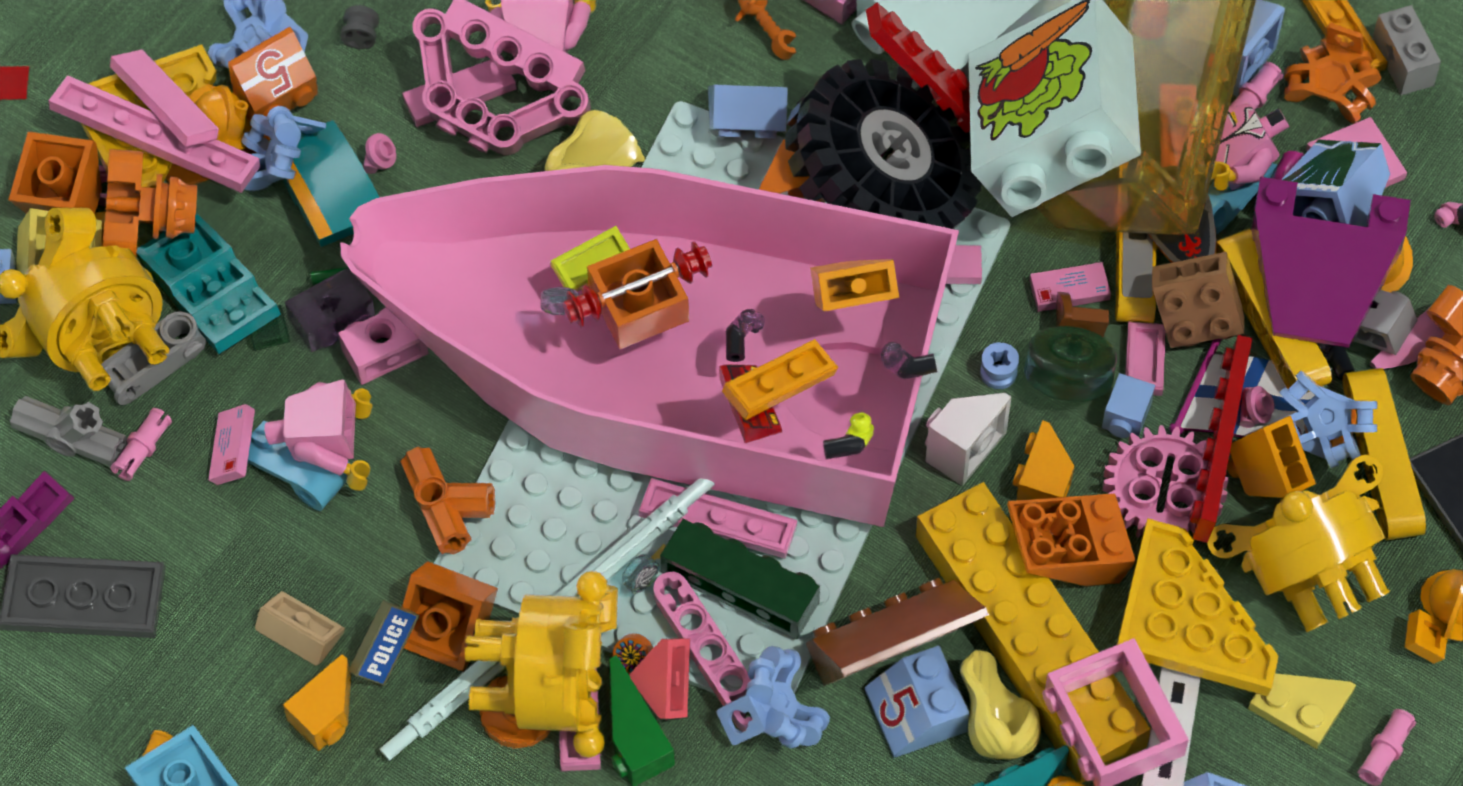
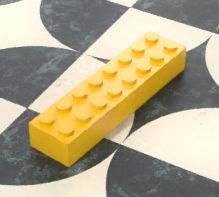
M982 482L917 516L916 538L946 583L955 580L986 607L989 615L974 622V626L1021 697L1032 702L1037 707L1041 727L1055 748L1059 749L1065 745L1068 747L1069 752L1066 764L1076 780L1083 783L1086 779L1079 768L1078 759L1080 756L1074 746L1069 747L1066 744L1060 729L1062 722L1057 712L1051 713L1042 692L1045 690L1048 673L1097 654L1099 651L1050 579L1026 573L1013 524L985 483ZM1114 674L1067 693L1105 766L1147 748L1151 728Z

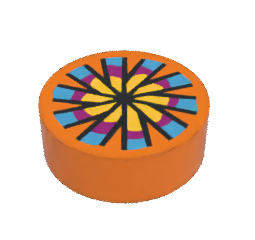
M627 634L614 646L613 657L617 655L627 673L630 674L653 649V646L646 637L640 634Z

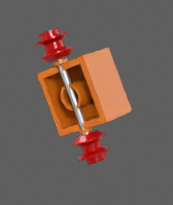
M654 239L587 266L588 286H582V294L575 297L570 291L566 293L567 300L563 302L566 316L570 323L577 322L582 328L584 327V318L592 316L596 321H599L602 314L619 349L689 322V299L678 277L680 276L681 279L689 284L693 283V274L698 272L705 278L708 277V268L712 267L710 255L705 246L699 247L693 241L691 242V251L684 253L680 248H676L673 262L670 263L658 240Z

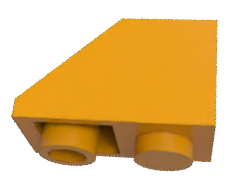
M1042 420L1038 433L1031 432L1024 451L1025 454L1029 455L1026 465L1019 463L1012 485L1018 487L1017 500L1067 497L1072 484L1074 464L1050 422Z

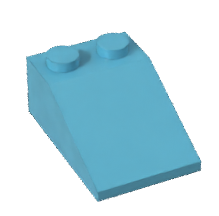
M194 725L125 767L135 786H238Z

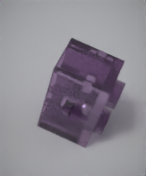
M349 267L285 301L289 321L311 353L321 347L326 348L334 344L339 338L338 332L343 331L349 324L356 321H364L375 316L372 297Z

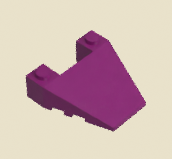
M1260 177L1251 232L1253 241L1256 244L1260 273H1262L1265 288L1264 294L1273 336L1349 348L1375 297L1384 285L1386 277L1401 254L1407 231L1411 200L1373 194L1367 225L1364 227L1293 216L1298 182Z

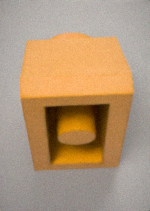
M893 259L844 261L810 268L815 304L822 311L899 298Z
M343 654L283 704L287 721L318 752L327 744L332 745L343 736L348 726L351 672L349 671L348 659Z

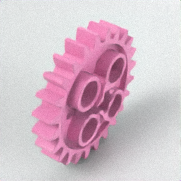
M1160 425L1158 434L1153 435L1145 427L1142 439L1136 434L1131 433L1128 441L1129 445L1120 441L1117 446V453H1110L1109 465L1105 466L1103 477L1106 479L1103 482L1102 490L1108 494H1116L1121 514L1125 516V528L1127 529L1132 525L1137 526L1136 537L1139 538L1143 535L1147 518L1182 527L1187 532L1191 530L1194 533L1195 524L1189 522L1190 513L1194 501H1200L1202 492L1195 491L1201 468L1207 469L1208 461L1202 460L1206 440L1198 444L1193 443L1194 432L1191 431L1183 438L1180 437L1179 427H1175L1172 435H1168L1164 426ZM1168 456H1172L1174 464L1163 512L1159 513L1156 511L1166 460ZM1153 461L1158 466L1149 467L1144 465L1142 462ZM1190 469L1196 474L1186 475L1180 470ZM1225 477L1217 516H1220L1223 505L1221 503L1226 501L1228 492L1224 489L1227 488L1228 477ZM1139 493L1146 494L1151 499L1141 500L1135 495ZM1183 502L1189 507L1178 508L1173 503Z

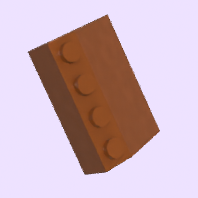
M937 578L919 586L921 594L908 599L904 592L883 601L886 608L872 614L870 607L849 615L848 618L851 623L836 628L835 623L832 622L813 630L815 638L806 642V646L823 686H826L970 625L988 616V611L984 605L955 580L943 584L941 578Z

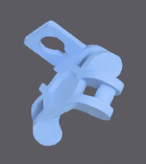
M224 0V7L232 18L236 30L232 41L224 44H213L208 50V56L212 64L229 69V61L288 27H291L303 51L306 48L308 34L286 14V5L282 0ZM246 7L249 8L252 14L249 18L246 17L244 11Z
M283 106L272 108L267 116L254 114L250 121L252 128L250 132L244 133L241 141L247 148L257 152L251 155L259 158L260 168L244 190H261L267 188L273 182L285 178L294 179L296 171L291 169L293 159L299 158L301 150L297 148L301 133L312 134L326 129V123L293 116L290 110ZM264 135L270 137L271 141L269 142L266 138H264Z
M1301 370L1296 375L1298 380L1289 389L1284 387L1279 393L1289 404L1298 410V412L1291 414V418L1303 450L1326 459L1331 469L1338 467V462L1349 457L1353 460L1360 456L1352 432H1377V424H1373V409H1377V401H1356L1319 386ZM1310 390L1315 396L1305 405L1300 398ZM1351 409H1357V424H1351ZM1303 418L1308 433L1300 435L1295 421ZM1343 435L1345 443L1332 447L1330 440Z
M775 646L766 648L760 658L752 661L748 667V676L751 681L747 685L746 695L717 710V715L732 745H737L763 732L774 738L779 737L781 744L791 749L798 747L800 744L812 746L819 742L822 731L829 724L830 716L820 707L805 706L797 701L791 689L792 679L801 664V657L797 651L792 649L782 650ZM735 710L743 713L749 711L753 719L748 722L747 730L744 732L736 729L732 723V714Z

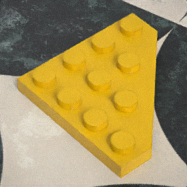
M202 44L154 60L188 97L198 88L207 84L214 85L217 79L216 69ZM117 74L87 83L151 111ZM81 123L89 140L96 142L98 158L107 175L110 149L143 152L141 187L156 188L157 174H163L162 182H164L173 164L172 162Z
M1147 518L1117 645L1134 638L1147 663L1269 696L1273 686L1279 655L1270 643L1266 645L1255 630L1256 624L1239 601H1233L1223 587L1225 582L1208 559L1203 560L1192 545L1194 540L1187 530Z

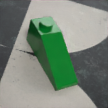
M616 655L610 658L614 755L610 758L620 778L627 776L632 786H637L675 766V755L673 747Z

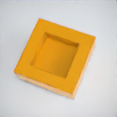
M1420 609L1410 613L1404 648L1433 664L1444 660L1447 639L1444 636L1447 625Z

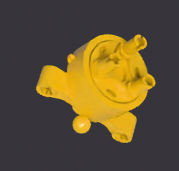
M52 208L48 211L45 219V250L39 264L29 266L25 274L15 269L5 270L0 274V294L5 298H18V303L20 304L15 317L0 325V357H36L44 348L54 364L67 371L79 372L89 388H92L94 391L102 390L111 380L102 363L131 342L140 347L150 364L155 365L163 362L170 350L155 330L162 312V296L158 287L153 282L152 274L146 268H143L130 248H120L118 246L89 248L95 236L97 224L96 217L90 208Z
M1358 456L1350 462L1334 488L1320 495L1307 490L1303 492H1289L1276 504L1272 518L1254 527L1229 524L1215 526L1207 543L1208 548L1213 555L1224 559L1234 557L1247 550L1241 565L1244 572L1246 573L1253 569L1266 596L1277 591H1283L1287 601L1292 602L1306 632L1328 622L1312 591L1316 585H1318L1319 589L1324 588L1338 619L1348 616L1343 602L1346 601L1351 613L1360 610L1361 606L1358 604L1345 578L1348 575L1347 570L1348 572L1353 571L1367 603L1390 592L1374 563L1376 557L1371 549L1374 544L1385 539L1372 512L1380 508L1377 500L1366 496L1360 497L1361 494L1380 484L1384 472L1382 464L1373 456ZM1363 461L1366 466L1373 465L1375 467L1376 473L1371 475L1374 479L1371 483L1367 484L1364 479L1357 480L1355 478L1354 472L1359 470L1356 466L1358 463ZM1221 530H1225L1226 534L1232 532L1236 538L1231 543L1233 549L1226 553L1223 551V548L1217 550L1213 542L1218 540L1216 533Z
M596 571L585 572L577 580L576 588L579 597L526 594L522 600L519 618L513 617L511 621L476 620L475 637L471 635L466 636V645L468 647H465V661L501 662V665L506 666L508 684H506V688L471 686L469 691V710L504 711L505 714H515L519 729L574 731L576 734L574 735L573 745L580 756L590 758L600 754L605 742L598 727L601 721V715L597 714L598 703L591 697V692H597L602 684V679L595 669L600 666L601 633L617 628L618 588L608 585L605 577Z

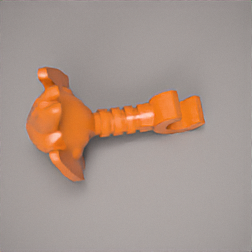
M738 0L741 11L735 20L737 22L742 20L746 14L756 16L755 18L760 26L763 27V30L772 39L771 48L775 55L780 59L789 60L796 53V49L786 44H790L793 41L796 33L788 29L781 30L779 26H776L775 21H772V17L765 10L768 0Z

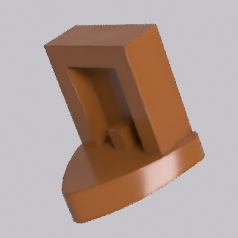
M1058 292L1056 303V338L1102 341L1109 324V310L1072 307L1070 294Z

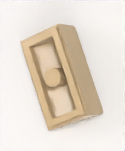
M283 591L260 608L255 629L259 633L316 666L325 659L345 631L343 626Z

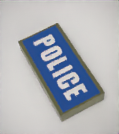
M383 600L349 671L355 676L385 686L419 615L412 610Z

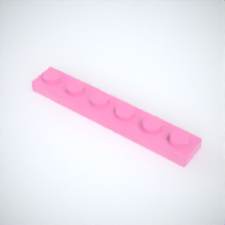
M68 75L49 99V108L52 111L241 193L260 168L258 157L216 139L185 147L153 112Z

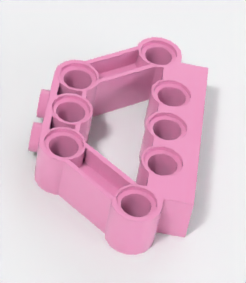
M453 0L446 14L432 8L419 12L414 18L412 24L413 32L420 44L426 84L422 93V101L429 115L438 121L436 126L452 136H455L457 132L470 138L468 143L484 153L491 149L502 155H512L518 152L526 142L566 124L577 125L580 116L586 111L591 110L588 94L578 84L586 71L583 61L466 0ZM430 24L440 25L442 28L437 36L430 38L424 36L423 33L427 26ZM476 31L484 32L487 35L484 42L479 45H473L468 42L469 36ZM453 38L463 44L465 51L470 56L475 58L487 56L494 60L498 70L508 75L519 73L525 76L529 86L534 90H551L555 93L509 114H499L496 116L488 111L487 106L481 99L475 97L464 99L457 95L454 87L448 43ZM506 48L518 50L517 57L508 62L500 59L501 52ZM539 64L550 67L549 73L543 78H535L531 75L532 69ZM446 93L451 96L450 103L447 106L439 108L433 105L434 98L437 95ZM568 97H577L581 100L580 106L574 111H567L562 108L564 100ZM472 110H479L483 113L482 119L476 124H468L464 120L466 114ZM508 126L515 130L513 137L507 141H500L496 138L498 130L502 127Z

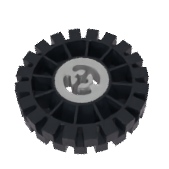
M861 59L846 61L841 67L837 64L826 71L796 103L797 106L791 111L787 125L791 126V128L785 134L786 150L795 152L788 160L793 177H809L799 187L805 199L816 201L823 198L828 204L955 229L972 212L978 201L974 197L981 192L982 183L971 172V149H965L971 143L970 131L966 133L959 125L951 126L950 122L956 117L951 107L943 110L940 106L936 107L932 103L934 97L930 92L928 84L922 88L918 85L913 89V79L901 66L898 65L889 74L887 61L871 59L864 66ZM891 146L895 151L886 160H883L880 156Z

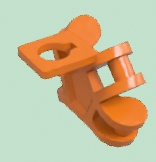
M1329 23L1327 26V37L1320 40V45L1311 49L1308 45L1300 48L1304 63L1290 65L1284 70V79L1288 81V87L1284 90V98L1287 101L1300 102L1311 95L1333 101L1338 106L1342 115L1353 124L1361 119V112L1366 108L1371 110L1376 105L1375 98L1367 88L1376 85L1382 77L1378 69H1374L1371 66L1373 59L1369 51H1364L1363 34ZM1338 35H1344L1352 41L1349 43L1343 42L1342 38ZM1309 77V83H1303ZM1350 89L1356 96L1352 102L1344 96Z

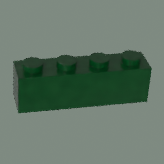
M682 519L660 554L662 573H679L688 581L692 588L797 640L820 602V585L812 577L802 572L794 573L783 568L776 559L767 555L761 557L749 551L738 540H726L714 534L707 525L700 522L692 523Z

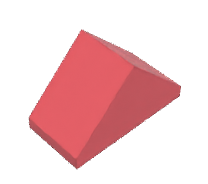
M690 638L661 639L629 674L636 688L659 719L688 717Z

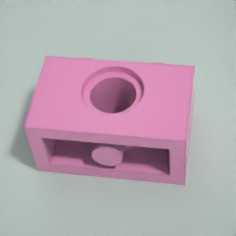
M387 307L382 309L377 315L364 321L353 322L343 331L338 332L342 352L361 385L429 354L428 347ZM380 338H387V339H389V340H387L386 342H383V343H377V342H375L376 340H378V339H380Z

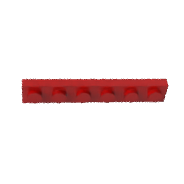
M1237 335L1233 348H1225L1220 369L1226 370L1225 378L1220 377L1218 380L1214 399L1220 400L1219 408H1213L1208 424V429L1213 430L1214 434L1213 439L1207 438L1202 454V460L1208 461L1207 469L1201 468L1195 491L1202 492L1200 501H1194L1189 522L1195 524L1193 539L1208 543L1217 520L1252 344V338Z

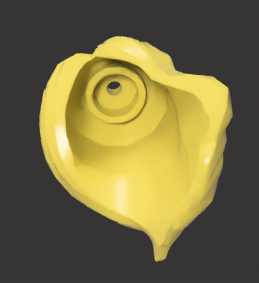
M591 110L586 111L580 116L571 136L550 151L545 164V171L599 165L632 167L636 162H644L645 157L634 135L617 117L603 111Z
M982 650L973 651L963 660L960 668V673L970 695L968 732L971 744L980 755L987 758L1010 760L1023 757L1033 751L1039 742L1041 721L1038 709L1032 702L1013 694L1003 685L997 673L996 660L991 653Z

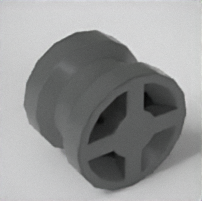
M355 5L348 7L343 16L346 25L341 30V41L347 46L356 49H367L374 46L377 37L374 29L379 24V14L366 6Z

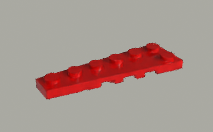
M878 2L866 9L870 36L907 71L921 88L928 84L935 102L943 110L951 107L957 117V124L966 133L969 132L970 90L966 75L960 69L955 70L952 68L941 52L938 50L933 51L928 47L918 32H911L905 27L895 12H888Z

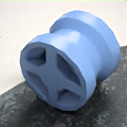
M1002 342L990 344L985 348L982 354L980 376L988 387L1005 389L1015 382L1019 366V355L1016 349ZM1003 361L1001 364L994 365V362Z

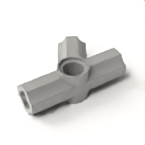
M24 396L16 402L10 419L12 428L44 440L51 449L62 455L73 457L77 453L107 466H111L117 460L127 444L126 435L101 426L103 421L99 415V408L90 402L83 405L75 404L73 407L64 406L61 410Z

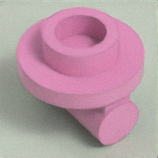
M376 133L367 139L365 145L366 155L363 164L366 173L374 174L377 172V169L384 170L393 166L396 161V149L390 138L382 133Z
M1261 386L1244 388L1242 392L1240 425L1251 428L1255 424L1269 422L1274 411L1272 396Z

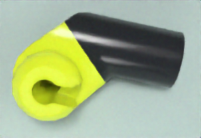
M854 414L850 418L851 426L844 437L823 440L826 460L856 455L864 450L874 433V426L871 424V417L868 414Z

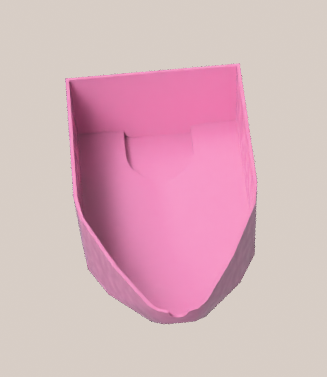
M613 165L478 178L379 197L359 206L350 216L349 220L354 231L353 241L350 245L341 242L340 245L341 257L352 273L488 405L548 447L616 469L691 485L697 479H707L715 484L711 488L712 490L884 527L922 376L901 379L898 377V372L909 356L919 357L928 355L959 230L661 169ZM614 226H617L630 249L657 239L670 263L673 262L676 248H680L684 253L691 251V242L693 241L699 247L705 246L712 261V267L708 268V277L705 278L700 272L693 274V283L691 284L681 279L680 276L678 277L689 299V322L622 349L618 348L602 314L599 321H596L592 316L584 318V327L581 328L577 322L570 323L563 308V302L566 300H548L544 297L549 289L565 290L550 265L551 260ZM894 260L899 298L830 311H822L816 306L810 272L811 267L844 261ZM582 289L576 292L575 297L582 294ZM729 325L738 328L747 335L745 337V359L740 362H731L726 359V328ZM815 339L838 366L836 374L773 406L782 427L781 433L745 443L729 402L722 393L723 387L719 379V366L729 364L757 365L759 367ZM854 414H868L871 417V424L874 426V433L864 450L856 455L826 460L823 440L844 437L851 426L850 418Z

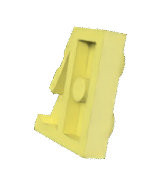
M1275 673L1269 696L1256 693L1248 709L1317 749L1351 697L1356 684L1349 681Z

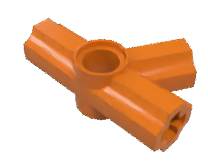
M418 446L407 451L405 457L400 462L441 554H456L464 550L467 543L471 541V537L462 518H490L491 515H494L496 502L493 484L446 483L430 447L420 448Z

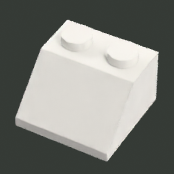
M1006 393L956 398L951 399L943 410L937 408L926 424L928 428V436L925 440V445L927 446L926 462L963 486L1007 433L1011 396Z

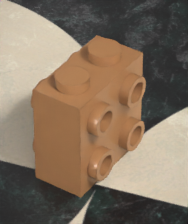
M1227 252L1153 267L1152 290L1170 348L1179 346L1189 347L1199 342L1214 339H1230L1235 335L1244 334V310Z

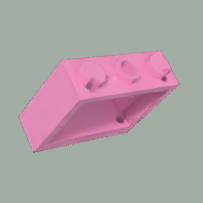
M1134 638L1047 674L1045 690L1042 692L1044 701L1051 713L1057 712L1062 722L1060 725L1062 736L1069 747L1074 746L1080 756L1078 759L1079 768L1086 781L1092 780L1095 786H1114L1185 756L1189 739ZM1122 671L1160 744L1105 766L1067 693Z

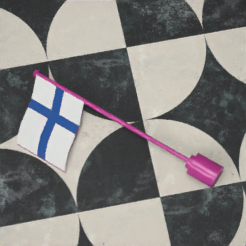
M1297 151L1284 152L1272 179L1282 180L1305 154ZM1214 339L1175 424H1170L1169 426L1171 433L1175 427H1179L1180 434L1183 431L1214 432L1208 429V424L1213 408H1219L1220 400L1214 399L1215 390L1219 378H1225L1226 370L1220 369L1223 355L1215 354L1222 339ZM1249 357L1243 389L1261 386L1272 396L1274 411L1271 419L1267 423L1255 424L1251 428L1242 427L1240 425L1241 394L1233 434L1235 437L1243 438L1274 423L1276 420L1298 412L1279 393L1286 386L1270 360ZM1310 391L1305 393L1300 400L1306 405L1315 394ZM1302 418L1295 421L1300 435H1303L1305 430V423Z

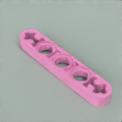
M676 572L661 574L654 582V600L677 637L690 638V656L721 704L725 706L745 696L747 685L751 681L748 672L688 581ZM670 586L673 590L678 588V600L681 605L677 609L676 601L671 594H665L664 587ZM687 614H695L701 618L702 624L697 629L687 630L681 626L680 620ZM714 644L723 653L718 659L710 661L701 656V649L706 645ZM735 675L742 680L743 684L741 688L732 692L724 690L720 682L725 676ZM735 710L732 714V720L736 727L744 732L747 730L748 722L753 719L751 717L744 719L745 713Z

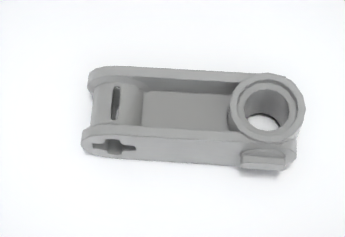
M182 311L173 312L156 324V332L170 350L163 362L155 365L150 364L140 347L131 342L102 363V366L111 378L108 386L115 393L114 399L118 404L126 405L131 403L184 364L196 358L205 349L206 339L199 332L193 316ZM181 334H188L182 339H175Z

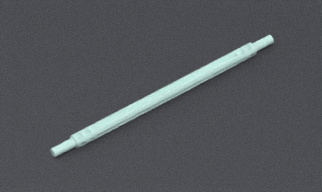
M697 479L680 495H672L555 596L579 597L576 584L579 577L585 572H599L608 581L688 513L687 508L715 485L714 482L707 479ZM494 661L475 662L407 720L408 725L379 749L380 752L390 761L418 736L421 738L426 736L467 701L471 686L483 687L506 666H502L501 662Z

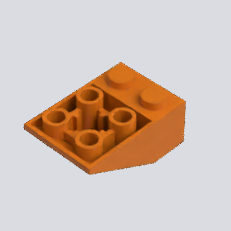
M1115 493L1008 501L1007 503L1026 573L1082 586L1117 584L1122 581L1136 562Z

